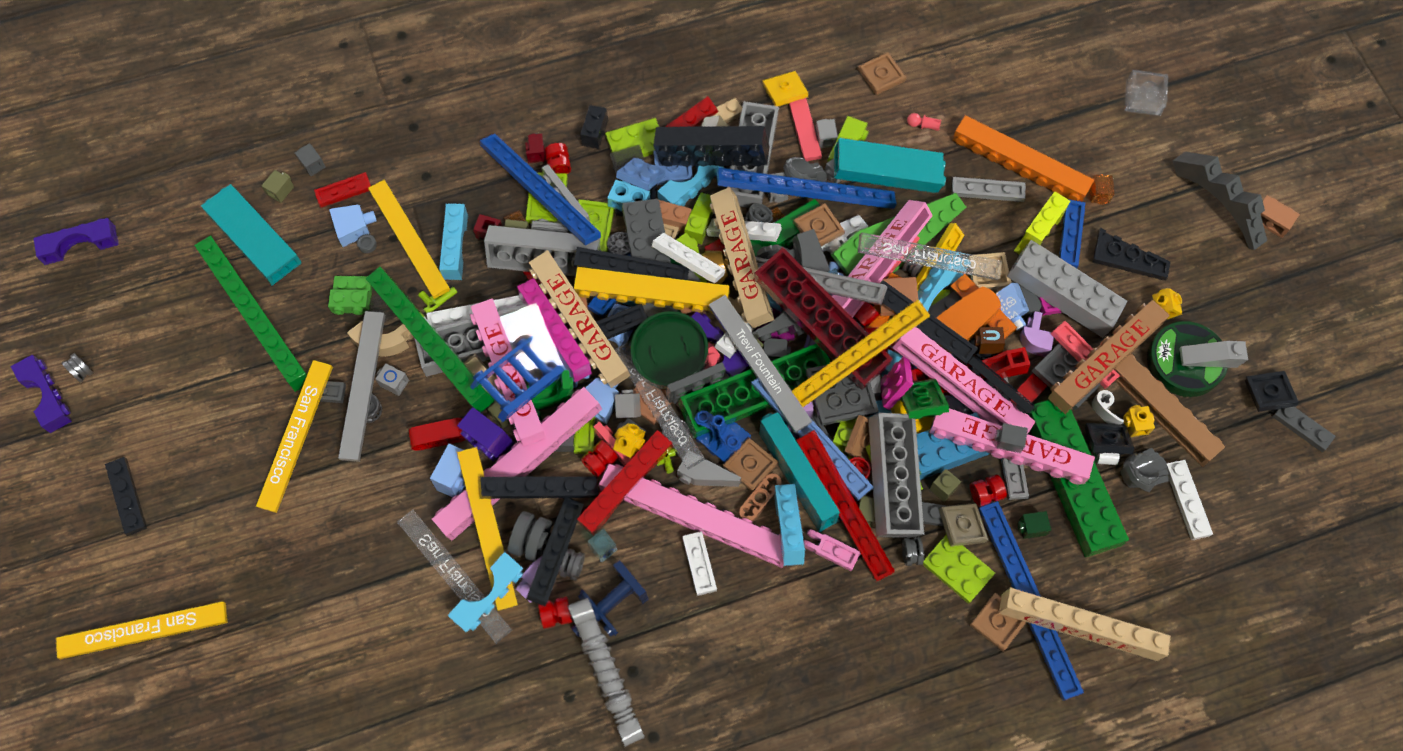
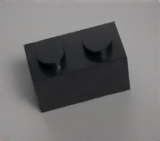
M589 106L580 134L582 146L594 149L600 148L608 123L607 108Z

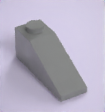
M1221 341L1181 346L1179 348L1182 366L1237 368L1248 360L1246 343L1243 341Z
M690 451L687 452L677 470L679 480L688 485L691 483L695 486L739 487L741 483V477Z

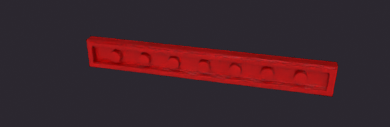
M815 430L797 439L796 441L840 511L839 516L876 581L895 572L893 566Z

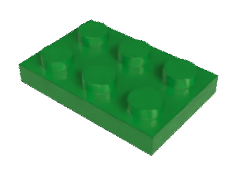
M936 379L913 382V385L901 397L909 419H920L923 416L929 415L939 416L949 412V405Z

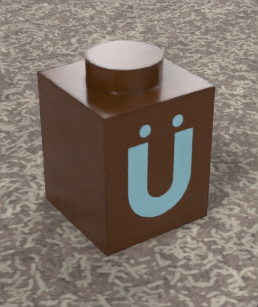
M979 327L978 335L974 337V344L978 346L979 354H1000L1003 352L1005 345L1003 327Z

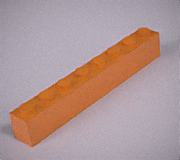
M966 115L955 131L953 141L958 145L965 146L974 153L980 154L990 161L996 162L1006 169L1036 182L1040 186L1057 192L1069 200L1083 202L1094 182V179Z

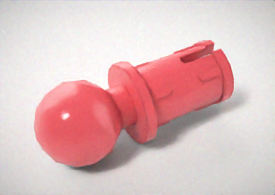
M912 113L908 116L907 123L911 127L922 125L921 129L927 128L939 131L941 119L926 117V115L921 118L918 114Z

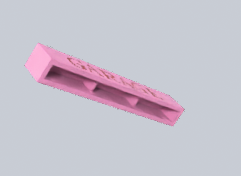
M908 200L848 277L880 284L902 256L901 248L903 247L904 253L933 216L925 202ZM885 243H888V244L891 245V249H890V250H885V251H884V252L887 253V254H888L889 252H891L889 255H886V254L883 253V250H884V249L890 248L889 245L883 246ZM893 245L900 246L898 254L894 253L898 251L893 249ZM837 295L832 296L852 318L864 304V301Z
M493 298L471 306L473 314H470L473 325H478L479 330H476L479 341H484L485 346H482L485 357H490L489 368L512 351ZM510 362L502 367L521 390H527L522 375ZM497 376V379H494L498 391L502 389L503 397L507 401L510 400L512 402L516 399L514 397L515 394ZM532 400L508 418L510 424L514 423L516 426L513 432L517 442L521 440L524 447L546 438Z
M913 328L899 338L893 346L894 350L910 359L913 365L931 379H936L941 387L974 413L977 412L978 416L983 420L1001 426L1003 423L1026 427L1028 428L1027 434L1036 422L1028 414L1018 410L1013 402L1005 399L996 389L974 374L967 366L960 363L949 352H946L935 341L922 333L920 329Z
M949 409V412L942 415L934 416L929 433L934 434L936 438H946L952 440L957 445H967L975 451H985L991 453L993 457L1009 459L1014 464H1023L1029 466L1034 471L1050 473L1055 478L1068 479L1073 484L1084 485L1090 478L1094 456L1028 434L1026 446L1021 453L997 449V441H994L996 430L1000 429L1001 425Z

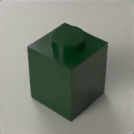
M1047 511L1023 514L1017 522L1018 531L1022 533L1023 539L1047 536L1051 532Z

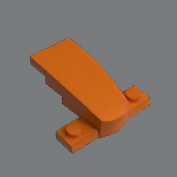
M965 273L951 285V288L962 299L936 317L967 341L978 335L979 327H985L986 325L988 327H1003L1004 339L1017 329V326L1001 311V302L996 293L986 287L979 288Z

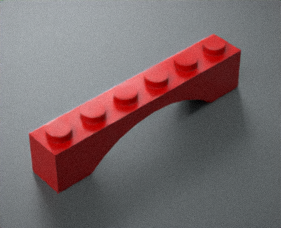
M1025 347L1007 350L982 360L1002 378L1026 374L1030 367ZM966 364L965 366H967V368L971 370L972 366L970 364ZM919 368L911 370L913 382L931 380ZM980 374L979 377H981L983 381L986 382L987 378Z
M657 430L577 518L578 523L594 536L630 491L669 453L673 443Z

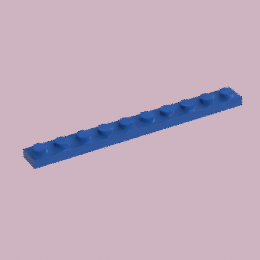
M496 134L480 140L481 147L585 246L601 238V232Z
M718 168L717 170L718 186L894 209L897 204L894 191Z
M999 502L980 507L978 509L1013 589L1040 596ZM1028 622L1062 700L1064 701L1083 694L1084 691L1057 631Z

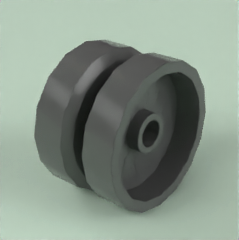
M523 511L518 517L511 533L508 545L509 554L519 557L525 552L526 560L535 562L539 559L547 545L552 521L543 517L536 520L534 514Z

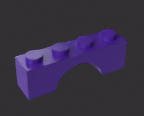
M109 218L98 219L94 222L80 224L76 227L61 229L57 232L33 238L36 257L44 265L64 260L66 252L72 246L81 242L93 243L100 250L119 245L116 227Z
M695 312L691 316L703 328L708 342L716 344L724 335V332L718 326L714 328L710 324L711 320L704 313L701 315L699 312ZM738 350L730 359L724 355L723 364L726 369L725 372L730 377L751 369Z
M30 355L11 366L18 382L23 386L41 389V402L33 412L42 428L52 433L72 422L69 417L71 412L67 405L62 403L61 399L63 396L57 388H54L53 384H55V381L45 371L48 368L42 359L38 360L35 356Z

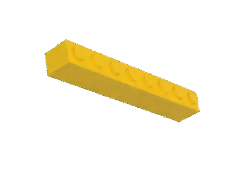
M577 267L574 284L575 292L579 297L583 298L595 296L600 300L611 298L622 303L635 301L638 305L651 303L656 307L673 306L677 310L691 308L695 312L711 311L709 304L724 295L729 299L730 292L728 285Z

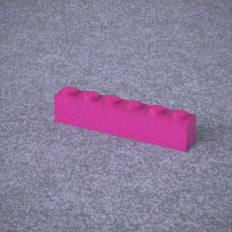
M533 278L517 286L523 304H526L530 315L566 370H569L573 381L577 382L592 374L590 362L535 279Z

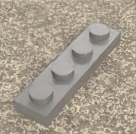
M548 164L542 167V178L590 222L587 212Z
M953 177L952 194L957 193L959 197L1024 202L1025 183Z

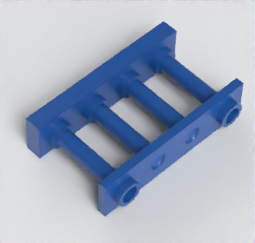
M530 336L527 340L525 338L521 339L515 345V349L486 371L480 370L473 376L474 381L470 386L473 390L481 384L501 406L500 409L502 411L498 418L502 422L506 421L556 381L564 371L560 365H557L554 369L549 368L529 347L535 339L533 336ZM524 352L543 372L542 375L544 377L540 380L538 378L535 379L516 356ZM510 362L529 383L528 386L530 388L526 391L524 389L521 390L502 369L503 366ZM494 373L515 394L514 397L516 399L512 402L510 400L507 401L489 382L488 378Z

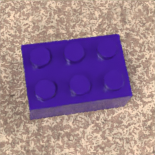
M473 407L457 425L462 430L460 434L474 448L480 449L493 462L495 459L497 460L500 456L506 455L511 451L512 446L515 444L503 429Z

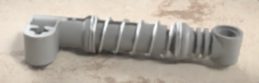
M588 597L569 605V610L583 641L582 649L585 651L584 654L589 655L591 661L588 664L593 665L595 670L593 675H597L599 681L597 686H601L603 691L601 697H609L605 707L611 713H615L613 718H617L615 723H619L617 728L624 745L628 746L645 738L637 718L633 717L635 713L631 712L633 708H629L632 700L631 695H629L630 693H628L629 690H621L624 688V679H620L618 674L620 669L616 668L613 663L616 658H611L609 653L611 648L606 645L608 640L600 631Z

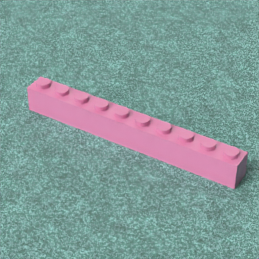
M585 387L575 391L566 403L564 402L557 407V411L542 420L541 426L546 436L545 439L525 447L520 441L515 443L511 451L506 455L500 456L496 464L483 471L485 477H526L558 449L563 442L602 410L599 402ZM467 489L461 494L454 496L450 501L451 503L445 508L439 509L435 517L432 518L434 523L451 541L475 521ZM491 499L492 506H493L499 499Z
M609 464L599 484L600 491H603L624 467L615 464V466ZM644 477L624 498V501L696 532H702L703 535L781 568L784 566L781 551V534H774L771 532V529L765 526H755L752 521L746 518H742V520L736 518L732 512L727 510L722 512L711 503L703 504L694 496H684L675 488H665L661 486L660 482L653 479L649 481L644 479Z

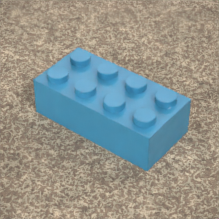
M977 412L971 414V416L979 418ZM930 430L917 434L920 480L943 472L945 469L949 470L989 455L988 452H978L967 445H957L952 440L946 438H936L934 434L929 433Z

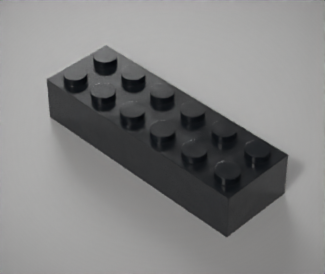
M764 126L656 127L653 144L661 166L705 167L708 165L720 167L725 165L739 167L753 165L758 167L768 165L770 148Z

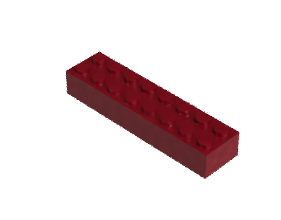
M784 247L754 272V280L833 361L869 335ZM883 350L849 374L848 377L863 390L891 364L893 358Z

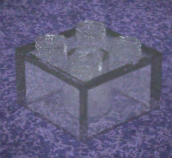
M1132 70L1126 82L1125 111L1160 116L1167 105L1168 74Z

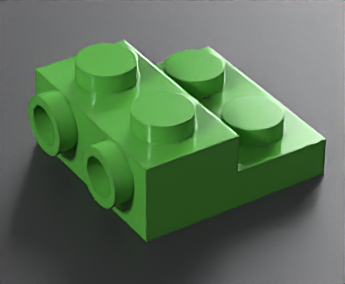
M334 276L333 290L330 289L328 304L331 312L337 315H343L344 313L362 315L365 311L370 312L372 286L366 280L368 276Z

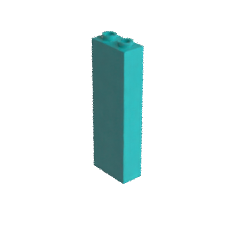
M839 138L834 147V179L938 193L945 186L946 177L944 176L945 161L943 160V153Z
M231 184L221 189L219 193L201 205L208 217L272 286L302 263L297 254Z
M779 412L765 415L760 423L759 435L773 458L778 461V466L789 484H795L796 495L818 532H821L836 524L840 511Z

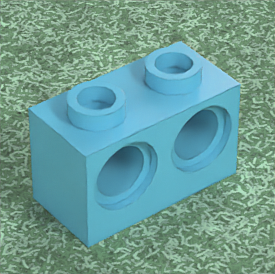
M615 180L607 198L608 206L622 211V203L635 202V199H641L642 201L650 200V191L633 186L625 181ZM624 193L625 195L619 196L617 194Z

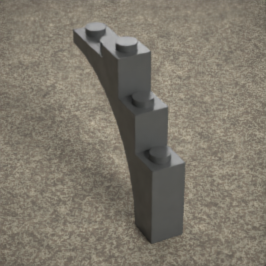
M1184 152L1172 160L1178 177L1199 184L1226 207L1239 225L1249 249L1255 250L1267 241L1261 213L1265 211L1261 195L1244 192L1239 175L1222 173L1217 156Z
M814 229L797 234L792 238L796 261L802 267L830 272ZM782 310L775 320L757 329L752 334L756 340L760 338L761 341L771 338V334L776 332L778 335L789 331L791 335L797 333L798 336L806 332Z

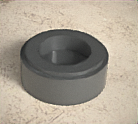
M364 234L358 238L357 246L361 252L371 253L376 249L377 242L372 235Z

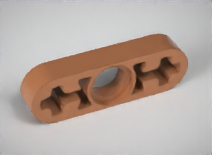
M768 474L741 506L739 511L741 520L746 518L754 522L775 496V486H771L769 493L766 489L769 486V481L776 480V485H781V478L777 474ZM759 493L764 494L766 501L758 503L755 500V496ZM753 504L755 507L752 510V517L750 515L745 517L744 510L749 511Z

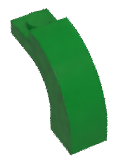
M564 370L556 381L532 399L536 409L556 407L564 402L566 403L571 398L574 390L573 378L570 377L569 370Z

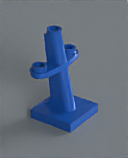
M699 411L695 415L697 424L712 430L698 436L696 441L708 448L712 455H716L721 459L723 464L741 448V445L748 437L751 439V435L736 422L727 425L721 415L714 416L707 411Z

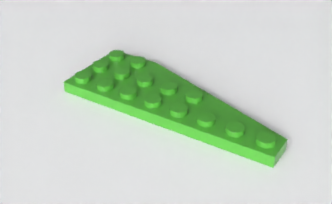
M957 193L927 204L933 216L917 235L920 239L915 248L920 250L966 208ZM895 217L856 231L831 253V256L847 277ZM913 250L907 255V257L899 264V266L892 273L897 271L907 261L908 257L913 252Z

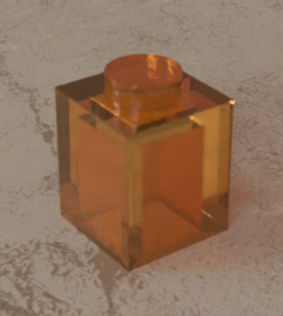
M1094 175L1092 178L1094 182L1090 187L1091 203H1110L1114 196L1113 176Z

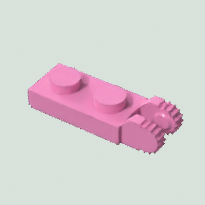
M808 530L807 535L821 542L817 546L804 540V548L852 572L860 551L826 534L822 535L814 530Z

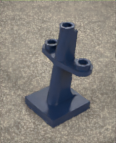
M620 560L613 566L623 581L598 604L595 605L583 589L578 595L580 600L588 597L597 622L602 619L606 624L603 628L610 637L612 635L616 636L618 632L605 615L631 594H634L642 604L649 600L646 591ZM573 625L571 629L578 637H580V633L576 625Z

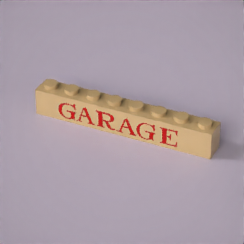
M728 187L710 195L712 201L710 207L716 215L714 221L721 232L719 238L722 244L725 245L723 252L730 262L728 269L735 279L732 282L735 290L739 293L737 299L744 310L742 313L743 319L746 324L749 323L753 328H756L775 319L766 291L754 280V272L759 267L737 195L731 187Z
M547 250L529 262L532 268L529 270L535 280L539 278L541 284H539L544 294L548 293L551 298L548 300L554 309L558 307L561 313L558 315L563 323L568 322L571 328L568 331L574 339H579L581 343L578 346L584 354L588 353L591 357L588 361L593 369L598 368L601 372L598 376L603 384L608 383L610 388H613L630 377L628 369L549 251Z
M1009 588L1002 594L999 614L1155 661L1168 656L1170 635L1013 588Z

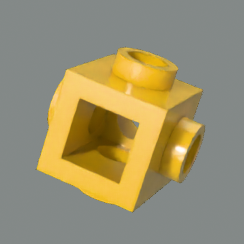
M1166 288L1152 295L1153 301L1170 315L1167 319L1182 314V298L1179 293Z
M1132 406L1123 417V423L1126 425L1130 437L1148 435L1155 428L1154 415L1150 412L1148 406Z
M630 423L620 427L615 434L616 441L613 449L631 458L643 447L645 443L643 438L646 431Z

